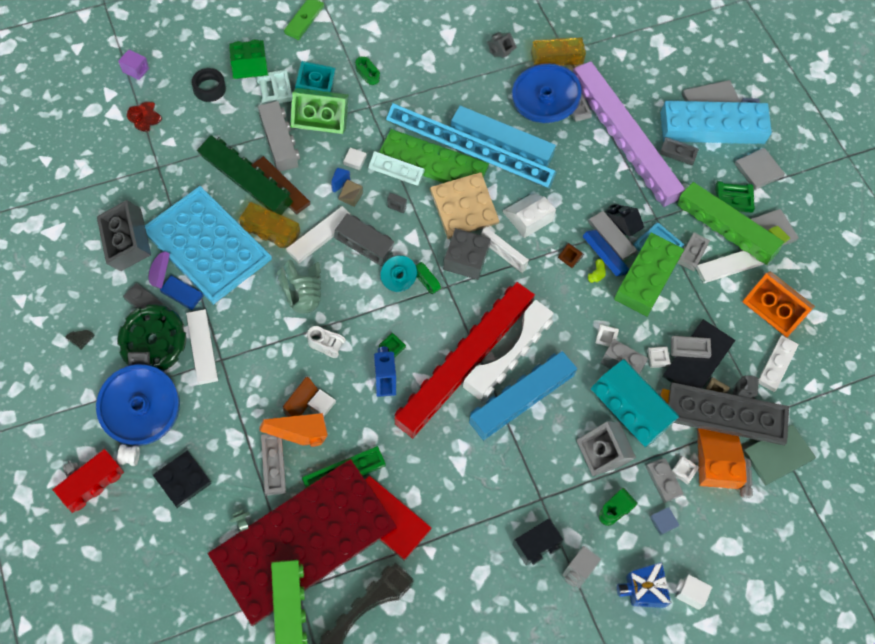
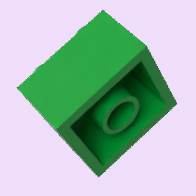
M264 40L236 41L229 44L233 79L268 76Z

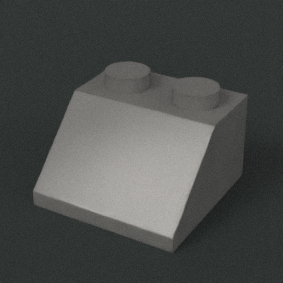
M607 421L577 439V443L592 476L619 468L636 458L620 422Z

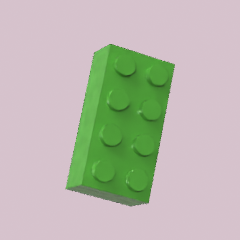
M651 232L619 287L614 300L648 317L684 249Z

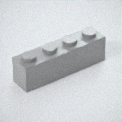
M279 101L259 105V116L276 168L280 172L297 168V160H300L298 149L294 150L295 140L293 135H289L291 129L289 122L284 120L286 118L284 107L280 108Z

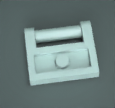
M287 70L268 72V76L257 77L262 94V105L279 101V103L292 101ZM267 81L272 82L274 96H269Z

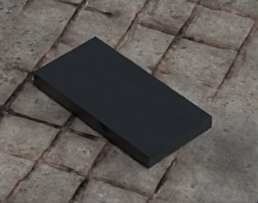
M704 319L691 337L710 338V359L676 356L662 376L671 383L703 388L736 341Z

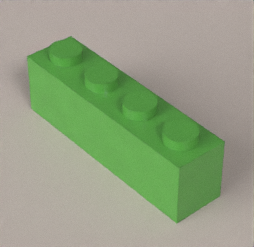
M298 560L271 562L275 643L307 644V633L302 632V623H306L305 609H301L300 600H305L304 587H300L299 578H303V564L298 565Z

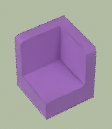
M127 50L119 60L122 72L137 80H140L149 70L146 57L131 50Z

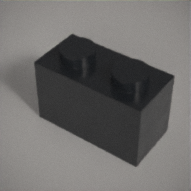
M550 518L514 539L512 545L526 566L530 563L535 565L544 559V554L548 552L553 554L561 548L560 544L563 538Z

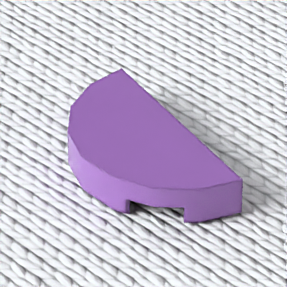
M166 251L160 253L155 258L149 270V283L160 289L163 286L170 253Z

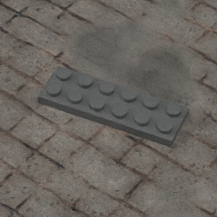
M671 383L668 405L680 416L674 423L784 446L787 444L789 406Z

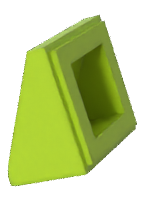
M779 226L768 230L783 240L784 243L790 240V237Z

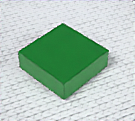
M391 333L379 344V348L388 347L389 352H394L395 358L406 348V345L394 333Z

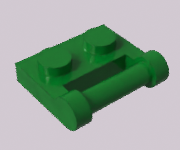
M723 181L716 182L715 191L717 198L739 212L753 213L755 209L753 184L737 185L723 183Z

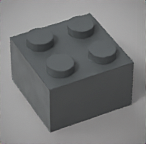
M455 228L444 258L443 270L479 280L489 251L491 238Z

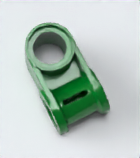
M622 488L604 504L599 512V520L603 525L611 526L632 511L638 502L625 488Z

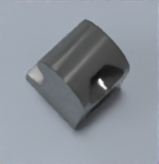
M751 375L742 376L733 387V395L754 399L758 395L759 378Z

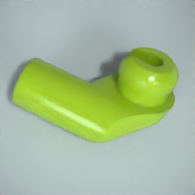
M602 259L595 261L596 270L588 274L590 283H597L605 278V263Z

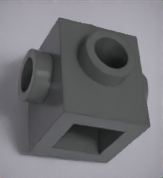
M497 32L487 42L489 51L494 57L504 58L517 48L510 32Z

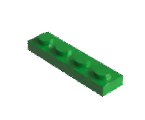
M376 446L304 476L302 480L305 488H307L350 459L362 476L385 467L386 463L379 447Z

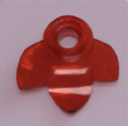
M143 102L139 106L130 107L127 111V119L134 123L136 129L142 132L150 131V125L153 126L160 123L162 116L153 111L155 108L154 102Z

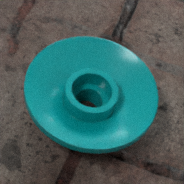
M394 256L384 263L381 269V281L390 291H405L414 284L417 278L416 265L406 256ZM400 273H403L402 278H398Z

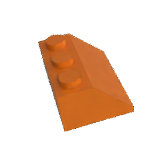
M771 271L762 277L742 301L785 337H788L815 307V305Z

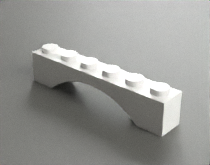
M535 300L524 312L522 333L515 346L500 359L486 365L476 366L465 378L463 388L480 401L485 397L489 398L495 390L493 387L497 383L501 384L507 376V371L509 369L513 370L517 366L520 356L524 357L530 350L529 346L533 342L537 343L541 338V332L551 327L554 313Z

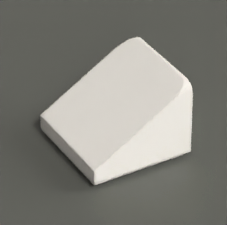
M599 324L595 343L609 347L613 340L617 339L619 329Z

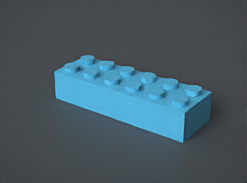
M665 101L660 111L663 142L668 137L679 142L765 144L772 134L768 103Z

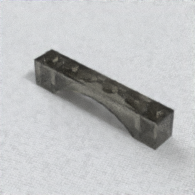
M396 562L392 566L388 565L381 572L380 575L382 577L377 582H371L366 588L367 593L362 598L358 597L350 606L352 609L347 614L343 613L335 621L337 625L331 631L328 629L323 633L319 644H343L349 630L360 617L378 605L400 600L414 585V579Z

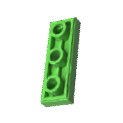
M306 0L284 29V33L300 40L324 8V2Z

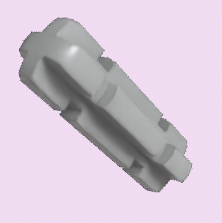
M745 459L747 482L740 489V495L742 498H751L753 496V489L751 488V460Z

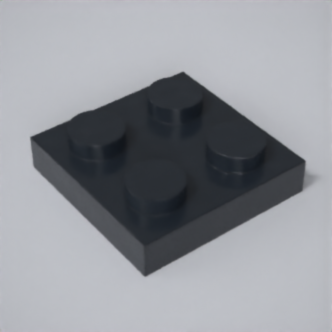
M188 450L153 474L176 508L212 484Z

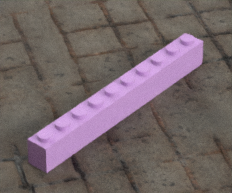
M590 61L574 68L573 73L581 84V93L589 103L591 110L595 111L599 121L605 125L609 135L615 139L617 146L623 150L627 160L635 167L637 174L641 175L646 186L653 192L655 199L663 207L678 201L685 188L594 64Z

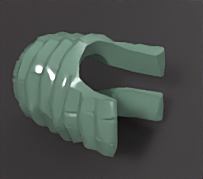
M292 260L287 261L284 264V268L279 269L276 273L280 286L288 298L287 302L290 303V307L297 313H310L318 307L321 301V269L319 262L314 263L308 269V276H299ZM287 278L297 291L289 289Z

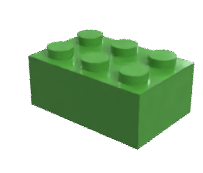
M296 88L292 92L291 128L343 134L346 130L349 94Z

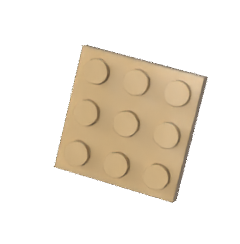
M481 172L430 187L431 195L448 239L452 238L455 228L473 232L500 222Z

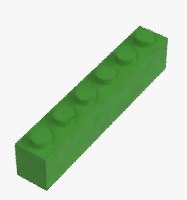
M692 182L680 195L677 205L682 210L687 211L698 221L708 225L713 231L718 232L728 241L733 242L743 251L754 256L758 261L768 265L780 252L784 243L783 240L695 182Z

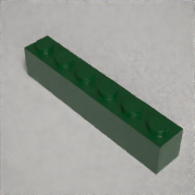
M210 135L198 148L197 152L212 166L280 218L293 203V200L290 198L291 193L284 187L280 189L277 186L278 183L273 178H266L264 176L265 173L260 168H253L251 166L252 163L246 157H239V153L233 147H226V142L220 137L216 139Z

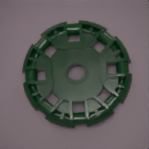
M148 304L145 308L139 307L125 318L126 322L123 327L120 326L117 345L120 346L121 351L119 353L127 365L129 352H150V366L163 371L172 367L179 360L178 357L181 351L184 352L187 336L183 329L184 323L174 310L170 311L164 305ZM145 315H150V320H145ZM163 316L167 319L165 323L161 321ZM133 324L136 325V327L133 329V332H131L130 329L133 326ZM171 330H176V334L174 336ZM152 334L157 336L154 344L149 343V337ZM133 343L134 348L129 349L128 344ZM170 345L174 347L172 353L167 352ZM160 358V362L155 363V359Z

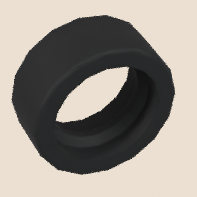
M204 68L197 71L192 77L193 92L201 101L213 102L225 94L226 85L224 76L220 71L214 68ZM206 80L219 82V85L212 90H202L199 88V85Z

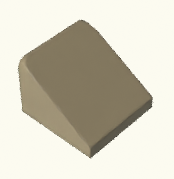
M712 377L706 387V390L726 394L730 389L728 385Z

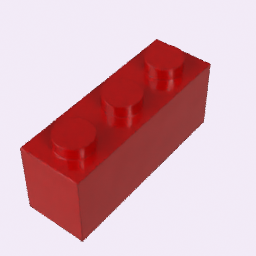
M103 449L52 490L63 504L74 513L84 508L86 502L91 498L99 496L110 483L118 481L124 472L110 454Z

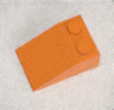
M698 428L699 486L740 489L747 480L746 462L739 436Z

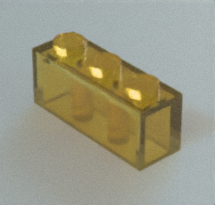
M580 37L533 41L531 55L534 66L540 64L566 66L583 64L586 51L583 38Z
M252 202L248 204L239 218L241 227L248 233L258 235L264 241L269 240L280 248H288L296 241L300 234L299 223Z

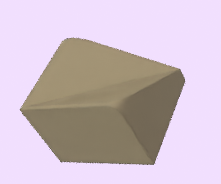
M347 180L338 199L355 207L363 194V186Z

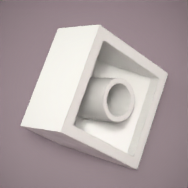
M530 194L503 210V213L524 238L551 223L556 209L546 197L536 194Z

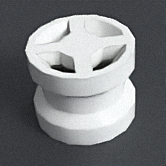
M121 444L117 455L118 464L124 465L128 463L131 466H137L140 456L139 446L128 447L125 444Z

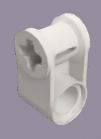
M319 326L311 327L307 333L309 347L332 358L339 356L338 351L346 341L342 335L330 332ZM314 336L321 337L319 340L312 339Z

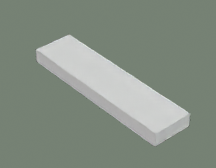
M343 206L286 248L287 253L298 264L332 239L335 229L347 213L351 214Z
M741 251L697 265L696 270L703 283H707L764 265V263L758 261L748 252Z
M206 309L186 313L198 385L218 381Z

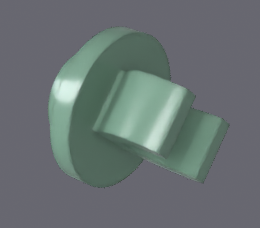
M244 509L232 514L233 518L229 521L230 523L237 521L240 531L249 528L245 517L250 515V512L245 513Z

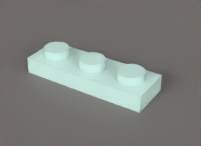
M375 151L368 167L371 170L416 186L420 185L425 171L423 168Z

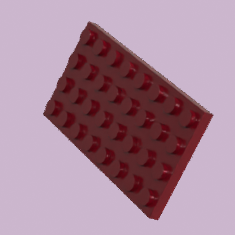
M350 459L249 525V528L240 531L207 554L253 627L274 613L271 562L298 560V565L303 564V578H299V584L306 591L395 530L397 526Z

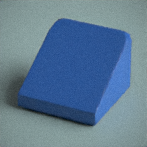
M341 168L335 170L331 181L332 192H337L344 186L347 180H350V171Z

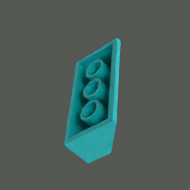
M625 359L607 371L590 388L644 447L654 443L680 417Z

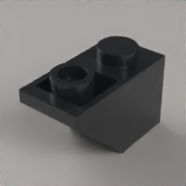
M613 204L605 211L606 215L626 236H633L645 228L638 208Z

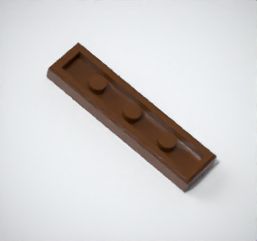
M264 156L251 165L253 168H260L265 173L264 176L266 178H273L278 183L277 186L280 189L284 187L291 193L290 198L293 200V203L289 208L296 215L310 205V201Z

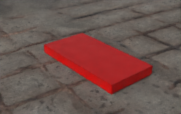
M368 476L365 481L397 526L395 530L380 539V541L405 561L432 528L371 476Z

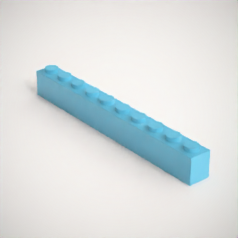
M392 103L386 118L391 123L549 189L557 173L555 170Z

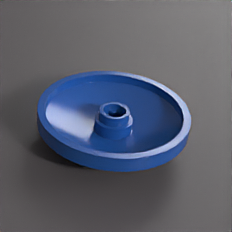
M556 64L536 65L521 73L514 82L512 89L513 103L517 111L531 121L538 123L557 122L570 116L579 106L581 101V84L577 76L563 66Z
M131 365L113 373L102 385L96 401V414L103 430L116 441L130 446L147 445L161 439L175 424L180 409V398L173 381L164 372L149 365Z

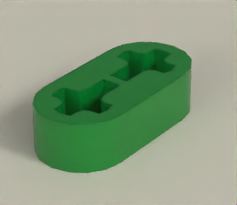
M365 56L358 57L355 61L356 71L367 84H378L380 81L379 70L369 58Z
M423 262L416 264L417 278L428 292L435 294L441 290L440 283Z

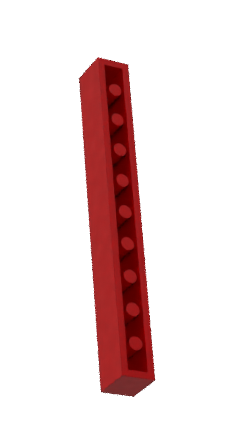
M516 282L513 287L510 285L504 293L505 296L495 301L492 306L493 309L490 312H485L478 326L475 324L470 329L469 336L459 341L457 344L458 348L454 352L448 353L442 366L438 365L434 369L433 376L429 380L425 379L420 385L421 389L417 393L411 394L404 408L400 407L394 415L395 425L413 439L464 382L465 378L481 363L534 301V293L519 282Z

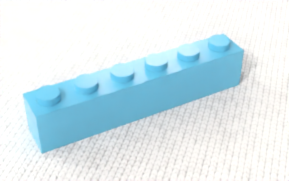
M459 106L451 120V128L545 167H548L555 152V144L463 106Z

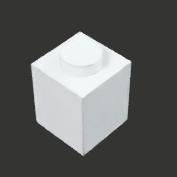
M688 575L684 579L679 580L675 589L678 591L676 598L700 610L705 606L712 586Z

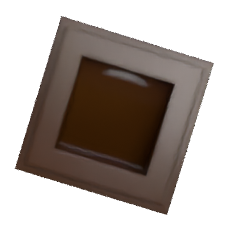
M568 243L557 258L573 268L585 254Z

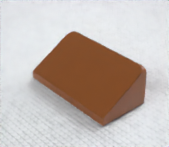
M309 377L304 378L283 405L286 416H301L307 409L310 400L319 391Z

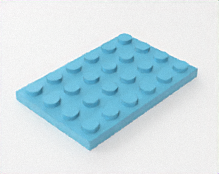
M201 186L145 225L147 237L162 252L170 253L169 260L213 305L272 260L271 255Z

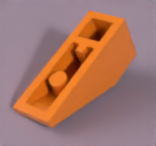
M323 413L263 419L259 427L260 432L303 446H319L328 436Z

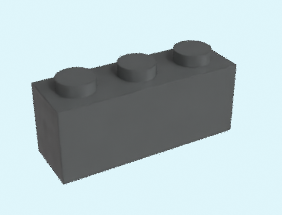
M348 213L339 223L334 233L335 239L380 266L388 257L394 245V241L388 235L379 233L373 226L364 224L358 217L351 216Z

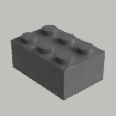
M126 200L97 216L107 265L123 271L151 256L141 208Z

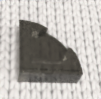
M83 330L73 331L66 335L65 338L82 350L95 335L91 331Z

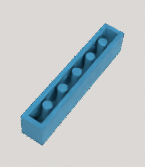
M563 351L557 355L554 353L547 359L545 364H538L533 368L532 373L527 376L526 374L521 376L515 385H508L502 390V394L497 397H491L485 406L475 408L470 413L469 424L484 441L574 377L577 367Z

